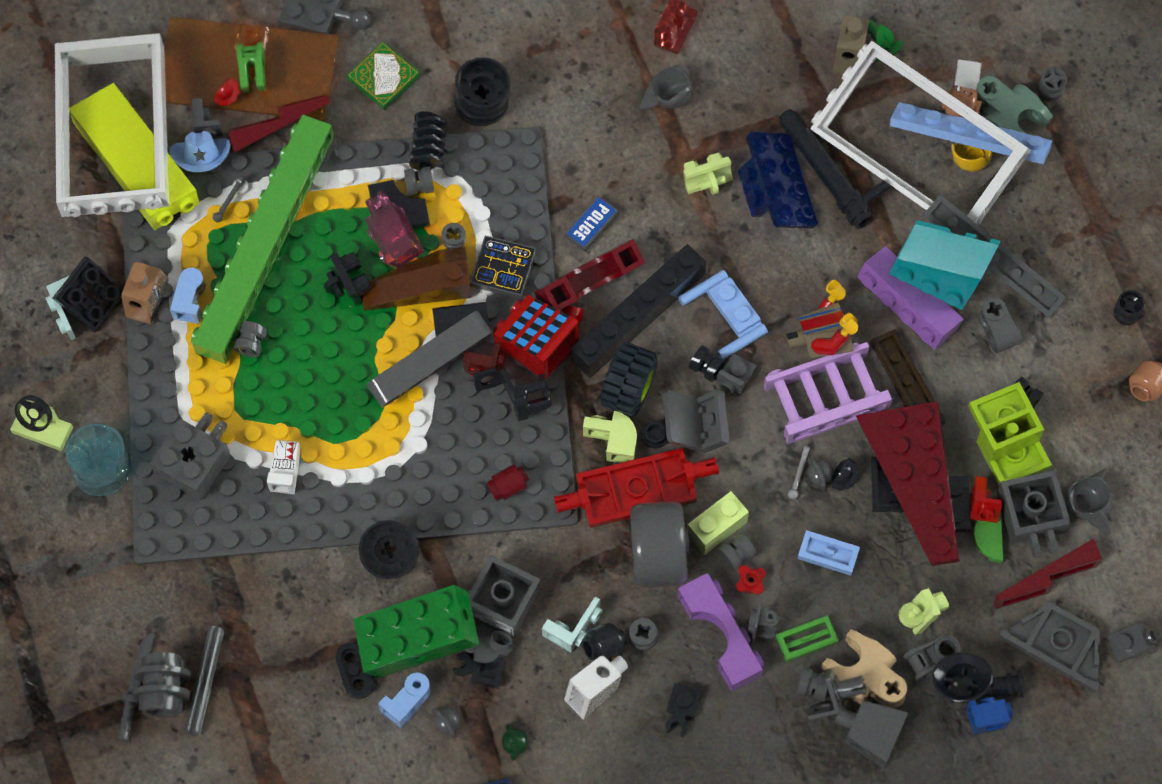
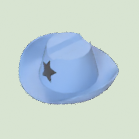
M202 131L201 133L192 132L185 137V142L173 144L169 152L174 162L182 169L195 173L206 172L215 169L227 158L230 151V141L227 138L213 139L207 131Z

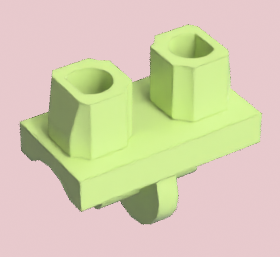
M720 153L709 155L707 163L703 165H698L696 161L684 163L683 173L688 194L710 189L712 195L719 193L718 185L733 180L731 161L729 157L723 158Z
M929 588L924 589L910 603H906L901 607L898 616L902 624L913 628L914 635H917L934 622L941 612L949 607V603L942 591L931 594Z

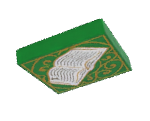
M383 41L346 75L349 82L384 111L421 77L420 72Z

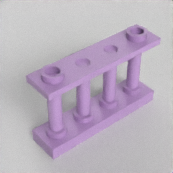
M867 342L860 345L859 343H852L853 352L825 356L784 371L783 369H777L765 377V391L776 388L789 419L788 425H785L784 437L787 444L857 421V415L890 409L892 398L889 391L880 392L875 389L862 359L867 357L869 345ZM851 362L866 394L863 399L857 401L850 399L837 368ZM827 371L840 401L839 407L831 410L824 407L812 378L813 375ZM798 380H802L815 411L813 416L805 419L799 417L786 386Z

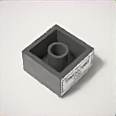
M490 554L469 592L473 617L516 637L541 591V579Z

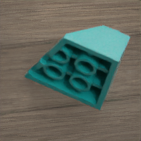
M917 220L899 250L889 274L962 310L981 281L1000 241L991 239L990 242L976 239L977 235L967 232L965 236L954 234L947 227Z

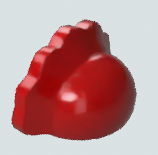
M235 78L228 79L219 88L213 99L215 103L220 106H229L237 101L240 89Z

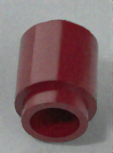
M512 464L492 475V479L487 481L486 484L496 501L501 499L505 501L527 488L526 482L529 481V478L522 466L517 468L515 464Z

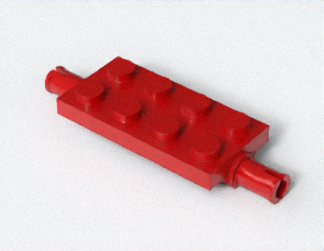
M683 448L577 473L576 480L579 487L577 491L553 496L558 514L581 507L582 510H585L589 528L630 519V508L637 503L676 501L682 506L697 502L694 488L696 479L715 474L718 475L719 468L715 457L694 463L687 461Z

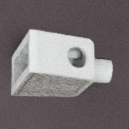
M619 655L610 661L604 656H600L570 679L564 700L584 720L617 690L621 673L628 668L626 661Z

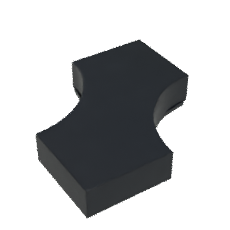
M394 180L368 185L373 213H386L395 217L401 223L404 231L430 226L425 198L414 199L404 195L398 190Z

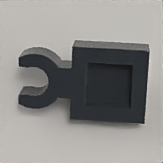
M457 653V660L466 662V666L461 669L454 667L453 673L455 675L463 677L472 674L471 683L499 689L506 659L497 658L490 663H481L471 660L470 656L465 653Z
M674 683L667 707V713L674 714V716L669 718L666 723V733H670L671 727L674 724H679L682 727L680 737H685L688 728L686 718L694 720L702 690Z

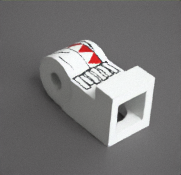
M276 441L274 458L272 459L271 469L268 472L267 478L270 492L295 495L300 459V442Z

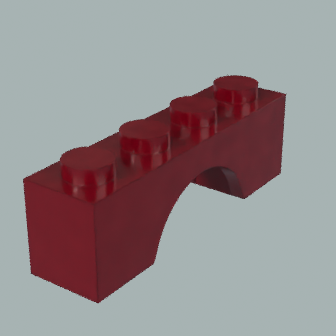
M631 239L533 292L538 300L561 310L587 293L634 270L646 262L634 239Z

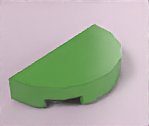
M1000 512L997 523L978 520L974 527L973 539L977 550H980L984 556L989 558L988 560L1002 564L1003 543Z

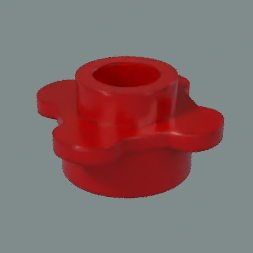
M746 565L741 566L738 570L740 579L736 583L737 590L749 594H761L764 590L762 580L766 576L765 570L763 568L751 569ZM753 578L754 581L749 582L748 579Z

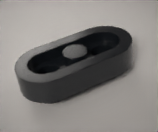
M345 643L338 648L335 655L338 669L347 694L354 699H363L372 692L373 681L371 675L363 673L358 645L355 643ZM348 656L356 657L353 663L346 662ZM361 681L364 683L362 689H355V683Z

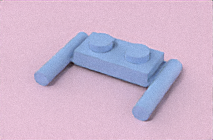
M724 270L678 297L682 306H685L704 293L708 294L714 305L739 337L717 351V354L724 359L768 333L765 325L760 322L761 319L731 277L728 278Z

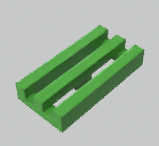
M828 615L781 632L775 636L786 663L839 642ZM822 625H826V629L794 640L787 644L784 641L785 639L799 635L801 633L820 627ZM830 635V638L811 644L796 651L789 652L790 649L817 640L824 636Z

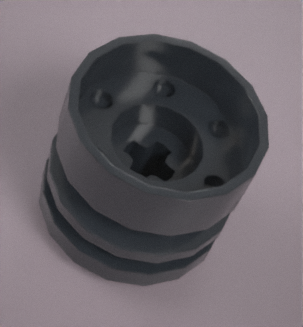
M483 57L468 60L459 68L455 77L454 106L458 115L465 122L474 126H488L497 123L504 117L508 109L510 77L506 68L498 61Z
M392 520L379 521L368 527L361 536L358 547L359 558L364 568L373 576L385 580L400 578L409 573L417 563L419 556V544L413 531L404 524ZM387 542H390L391 546H397V551L394 552L393 558L382 553V550L386 548Z

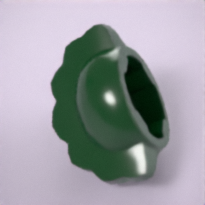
M508 724L505 725L506 732L502 737V746L510 754L511 761H513L527 749L528 738L524 731L514 729Z

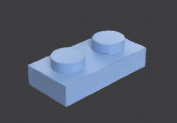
M806 530L797 559L851 576L860 547Z

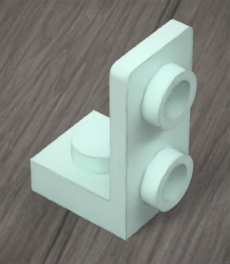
M66 277L47 285L46 288L50 296L45 298L51 311L57 310L60 318L56 319L61 333H68L70 339L73 340L76 337L62 307L52 299L68 278Z
M595 596L572 633L569 632L570 628L558 620L554 623L547 619L542 627L543 637L572 653L576 646L580 648L589 624H595L602 613V609H600L601 599Z

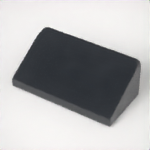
M486 302L432 308L436 336L477 310L489 326Z

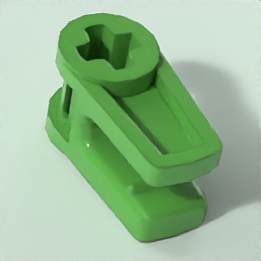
M257 42V45L251 46L236 44L242 93L250 92L251 78L249 76V69L255 67L256 77H254L258 90L266 91V59L263 42Z

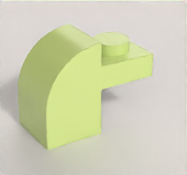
M614 411L612 421L599 415L584 418L583 436L608 440L606 461L622 463L635 460L637 433L633 422L626 415Z

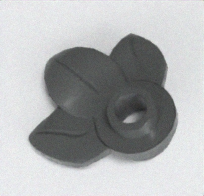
M474 619L479 645L465 651L474 653L473 658L475 661L490 663L498 657H506L511 654L514 645L512 637L507 632L498 630L479 619Z

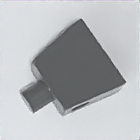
M862 701L857 714L842 707L835 723L850 729L845 741L848 746L878 766L885 768L908 713Z

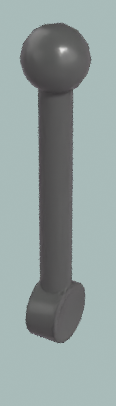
M238 176L235 186L220 210L213 214L215 222L219 223L223 220V213L240 186H243L246 177Z

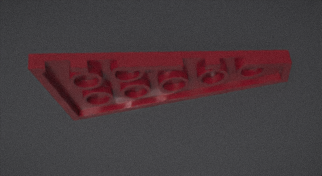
M938 402L857 415L856 418L930 564L937 566L960 562Z

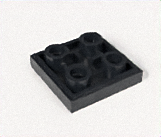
M84 256L52 299L88 330L95 333L122 298L124 288L88 256Z

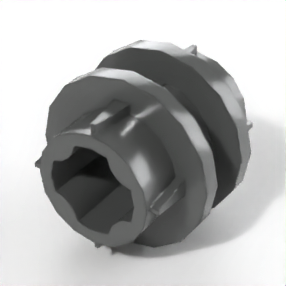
M155 652L142 657L141 667L134 670V679L143 683V686L133 689V698L139 701V710H142L144 715L152 717H172L182 713L183 702L190 700V691L180 687V684L190 681L191 671L184 668V660H181V656L178 654Z

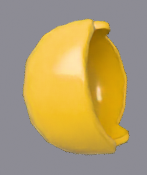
M955 143L951 146L955 164L965 171L976 172L988 165L993 155L992 151Z

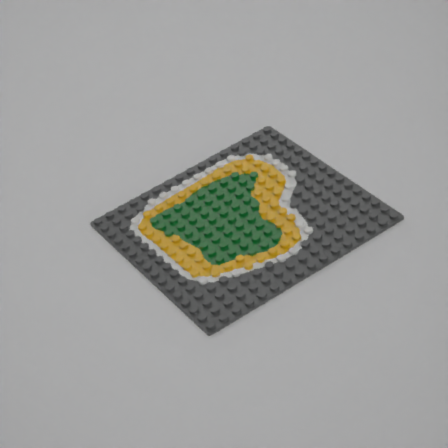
M528 127L446 135L442 138L445 141V146L441 148L444 150V155L440 157L443 160V165L431 169L434 193L418 192L413 196L407 195L404 170L412 169L409 166L412 138L330 145L246 320L260 324L268 331L265 340L261 341L262 349L260 355L256 358L244 356L236 352L234 348L226 364L197 354L191 342V337L195 328L200 327L203 318L201 317L200 324L174 320L170 307L179 276L187 268L198 269L202 273L206 284L205 291L199 296L197 304L201 309L202 315L206 305L212 303L215 286L219 280H223L226 274V263L230 257H234L237 251L236 244L240 235L245 234L248 228V218L252 212L257 210L259 195L263 189H267L270 183L269 176L273 167L278 166L281 160L280 153L282 149L230 153L218 167L206 172H189L179 167L196 189L200 204L195 206L190 212L176 213L173 215L171 223L161 226L155 231L139 210L123 212L125 284L134 262L157 267L169 278L152 325L126 318L133 550L136 564L142 565L359 545L361 536L368 527L379 521L386 520L404 524L413 531L417 540L564 527L577 524V508L558 514L553 496L575 492L563 362L546 380L552 398L551 407L532 413L528 419L522 421L517 420L513 402L502 383L485 390L476 391L473 375L491 368L504 369L513 386H520L539 380L537 375L496 346L493 334L383 408H381L366 386L376 376L436 337L432 308L486 302L489 327L493 332L499 321L502 319L505 321L509 317L513 305L518 300L522 301L527 295L536 298L533 291L555 280L540 128ZM238 176L246 177L243 186H240L223 213V220L219 223L215 222L213 214L220 210L235 186ZM394 180L396 187L404 195L414 199L425 198L430 226L404 231L401 223L395 217L386 213H373L368 185ZM450 223L460 224L465 230L466 242L463 247L466 249L469 282L485 235L537 249L522 299L470 287L471 298L364 311L363 302L355 305L345 287L343 288L344 296L340 298L336 296L335 292L327 293L324 289V284L329 280L326 275L328 272L334 271L335 275L339 276L330 258L331 255L338 253L342 257L354 252L362 267L350 273L351 278L353 279L365 273L368 280H371L396 269L384 262L398 251L400 253L411 251L419 259L437 250L447 249L442 243V230ZM452 233L449 234V239H451V238H454L455 240H458V239H459V238H458V234H457V235H454V234H452ZM404 261L399 264L398 268L410 262ZM487 376L483 378L481 382H489L493 380L495 377ZM542 390L529 393L527 401L544 397ZM205 413L213 415V418L205 433L210 435L221 420L227 423L226 431L220 441L227 444L230 457L200 501L156 476L150 466V462L180 419L196 426ZM277 440L300 442V459L295 495L270 492L267 485L268 472L271 469ZM512 464H515L517 468L522 466L529 478V481L526 482L527 488L505 501L503 499L496 501L486 482L492 479V475Z

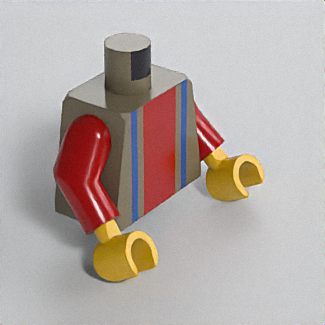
M831 280L827 284L826 292L830 296L824 298L817 310L801 315L798 318L800 330L786 334L789 349L805 346L810 358L833 356L854 351L851 335L858 331V320L851 313L843 315L839 303H834L836 300L840 301L846 296L845 289L837 280Z

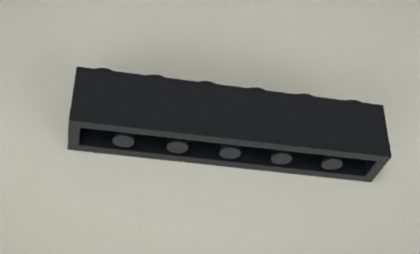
M686 244L570 348L571 361L591 378L614 357L616 351L624 342L630 343L669 308L680 295L684 294L705 275L706 260Z

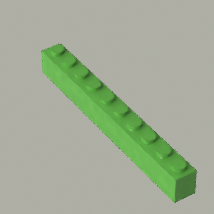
M302 114L299 123L296 122L293 125L290 134L291 139L288 145L285 144L281 150V160L278 166L273 167L269 176L270 183L267 189H263L259 195L257 210L250 214L247 221L248 228L245 234L240 235L236 244L237 251L234 257H230L226 263V274L223 280H219L215 286L212 303L206 305L202 315L203 321L200 327H196L193 331L191 342L197 354L226 364L235 341L240 335V326L242 322L247 320L334 138L331 124Z

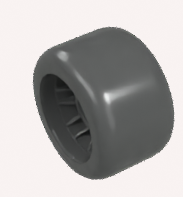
M676 501L646 502L633 505L630 508L634 580L636 585L648 588L677 586L687 581L686 555H689L688 530L684 529L682 505Z

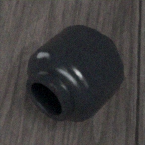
M612 623L591 628L583 639L584 652L588 659L594 661L600 656H604L608 661L618 655L622 656L624 646L627 644L624 631L618 629Z

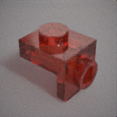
M495 343L492 356L465 351L463 358L464 371L473 376L475 373L491 368L503 369L506 353H502L501 343Z

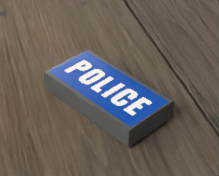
M597 196L564 233V237L586 252L619 215V211Z

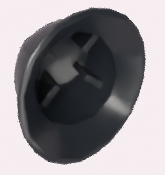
M955 653L946 656L937 663L933 670L932 680L934 687L943 697L958 703H968L980 698L988 691L993 681V673L990 665L982 657L970 653Z

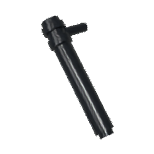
M788 109L783 112L779 117L781 120L780 125L837 201L836 206L843 214L846 213L847 221L857 229L867 226L874 219L872 208L869 204L890 189L888 184L883 180L862 196L857 189H853L797 111Z

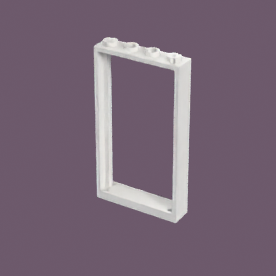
M160 33L55 43L56 203L61 217H78L89 214L103 215L109 212H131L139 209L154 210L155 208L169 207L165 58ZM152 58L156 188L70 197L69 67Z
M873 41L869 45L865 44L858 52V61L853 67L849 66L844 72L842 84L838 89L834 88L828 95L826 107L823 111L819 110L811 121L813 125L810 129L927 210L933 203L931 199L828 128L874 60L878 58L1013 151L967 215L979 225L1031 150Z

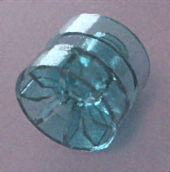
M89 424L79 428L69 438L66 445V458L73 479L82 491L94 496H105L118 491L124 486L130 475V461L123 439L114 428L105 424Z

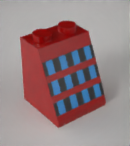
M527 295L522 301L518 300L513 305L510 311L511 314L505 321L502 319L493 330L494 344L538 377L540 374H544L547 380L570 354V348L579 341V321Z

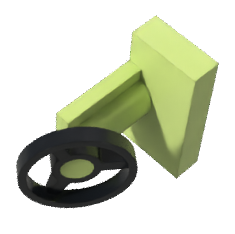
M27 395L22 397L15 405L16 418L10 430L13 434L62 451L73 426L71 423L60 420L54 409L48 406L44 400L37 396Z

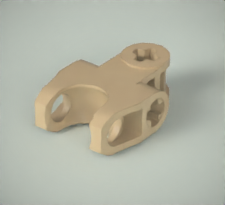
M851 629L847 633L845 641L858 653L859 662L854 666L845 667L827 658L822 663L821 669L827 673L828 669L833 668L838 681L863 676L864 682L862 683H866L867 693L849 697L854 702L862 704V701L869 695L882 706L894 709L899 708L905 700L907 685L902 677L891 670V667L897 661L895 656L876 640L870 639ZM893 688L897 690V693L887 694V690L891 691Z

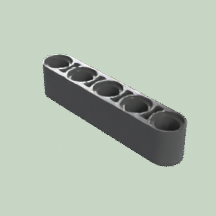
M478 310L474 311L376 376L366 386L381 408H383L486 340L493 332Z

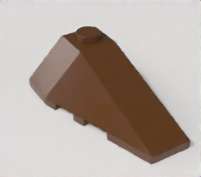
M465 247L437 250L371 279L369 282L372 289L362 295L364 311L471 298Z

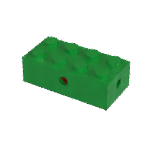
M451 585L353 619L363 673L377 678L479 645L469 592L456 585Z

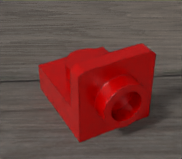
M976 476L971 492L970 519L997 523L1002 508V500L991 499V490L986 489L987 478Z

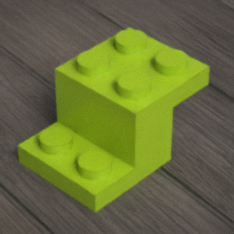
M1020 382L969 402L968 407L980 429L976 442L998 485H1000L1001 481L1035 475L1051 469L1052 464L1040 443L1044 428Z

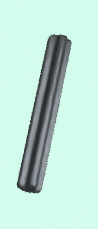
M210 626L207 631L184 729L188 735L199 736L201 734L224 635L223 628L218 626Z

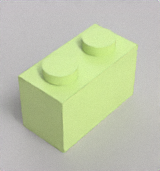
M731 491L688 523V537L706 555L748 522L749 511Z

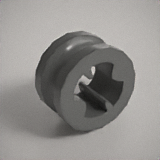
M450 223L443 228L442 243L447 249L459 248L465 245L466 235L463 226L457 223ZM450 233H452V234H454V235H457V234H458V238H459V239H458V240H455L454 238L449 239V234H450Z

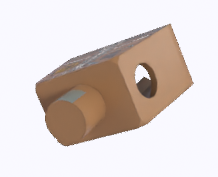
M134 262L121 296L126 318L152 325L169 278L161 269Z

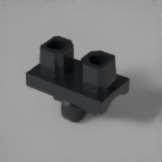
M352 252L342 257L338 253L331 255L330 258L339 276H336L334 271L326 274L329 280L324 284L325 291L327 293L335 292L336 296L340 298L344 296L343 288L345 287L355 305L363 302L361 295L371 290L372 286L365 273L353 279L351 278L350 273L362 267L356 254Z

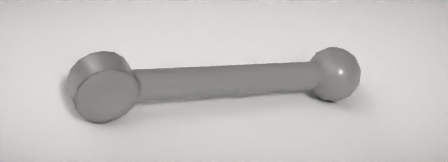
M804 446L792 489L788 491V497L791 500L798 497L797 489L810 449L808 446Z

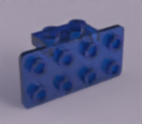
M749 132L746 135V140L752 158L737 171L751 216L761 217L769 210L773 225L777 228L813 229L817 226L818 222L791 138L785 133Z

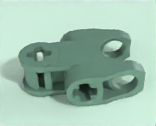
M986 76L979 80L976 91L978 93L977 100H983L980 110L987 114L985 119L995 126L1025 133L1018 125L1020 120H1031L1045 128L1051 122L1053 115L1034 92L1023 84H1017L1011 90L993 76Z

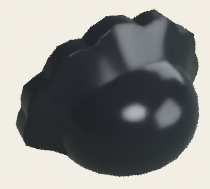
M850 458L842 460L834 471L831 487L841 491L849 489L852 484H855L859 475L857 463Z

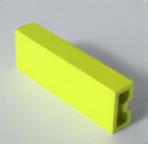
M114 83L69 108L73 124L124 191L156 188L154 134ZM169 154V207L155 208L154 210L139 209L154 231L161 226L171 223L173 215L176 213L190 212L195 206L200 204L196 189Z

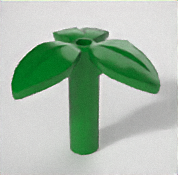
M869 20L868 33L875 43L893 56L897 54L903 47L904 42L897 40L892 43L894 35L891 30L882 24L877 27L872 20ZM876 58V59L874 60V62H879V61H881V60H879L878 58Z

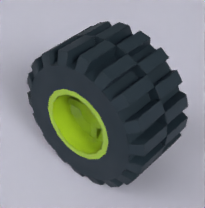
M624 342L616 351L607 371L601 390V406L634 417L642 408L652 385L658 364L657 353L629 342Z

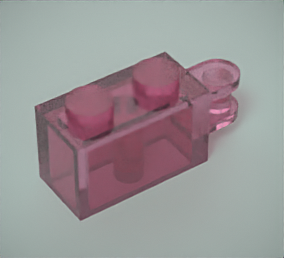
M380 190L377 192L378 196L365 200L371 213L365 219L369 227L367 232L370 238L377 242L380 248L378 253L381 260L386 265L399 268L425 251L403 208L390 202L387 195Z

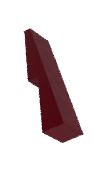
M324 94L277 106L279 117L228 129L233 151L236 152L300 119L302 114L307 115L330 103L329 95Z
M1094 538L999 593L994 601L995 609L1049 594L1053 586L1051 581L1098 567L1102 558Z

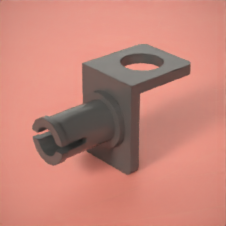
M833 668L828 669L825 680L832 701L810 706L807 715L808 719L838 714L843 705V698L866 694V683H862L864 682L863 676L838 681Z

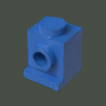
M995 697L980 700L978 705H976L975 700L968 702L966 711L973 735L1007 728L1010 718L1013 717L1009 701L1005 702L1004 699L996 700Z

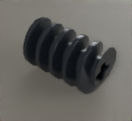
M420 111L414 115L412 151L410 152L411 160L409 162V166L418 171L422 167L430 166L431 169L443 165V160L440 157L444 155V150L441 148L445 146V141L442 138L446 136V131L443 129L447 127V122L439 118L437 114Z

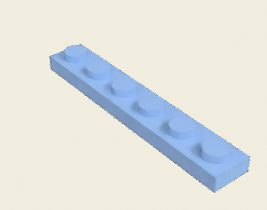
M900 102L891 117L890 126L1008 156L1013 152L963 117H956ZM1000 128L1031 150L1025 160L1040 164L1045 163L1051 149L1052 140Z

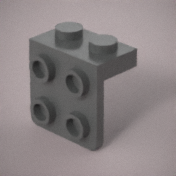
M672 390L663 393L666 435L669 443L704 453L729 444L724 391L714 390L698 398Z

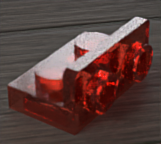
M670 0L654 30V46L678 54L698 15V10L687 6L688 4L685 3V0Z

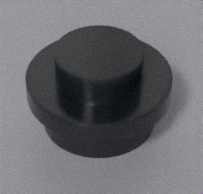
M657 421L646 424L642 430L644 444L653 449L663 447L668 442L666 426Z

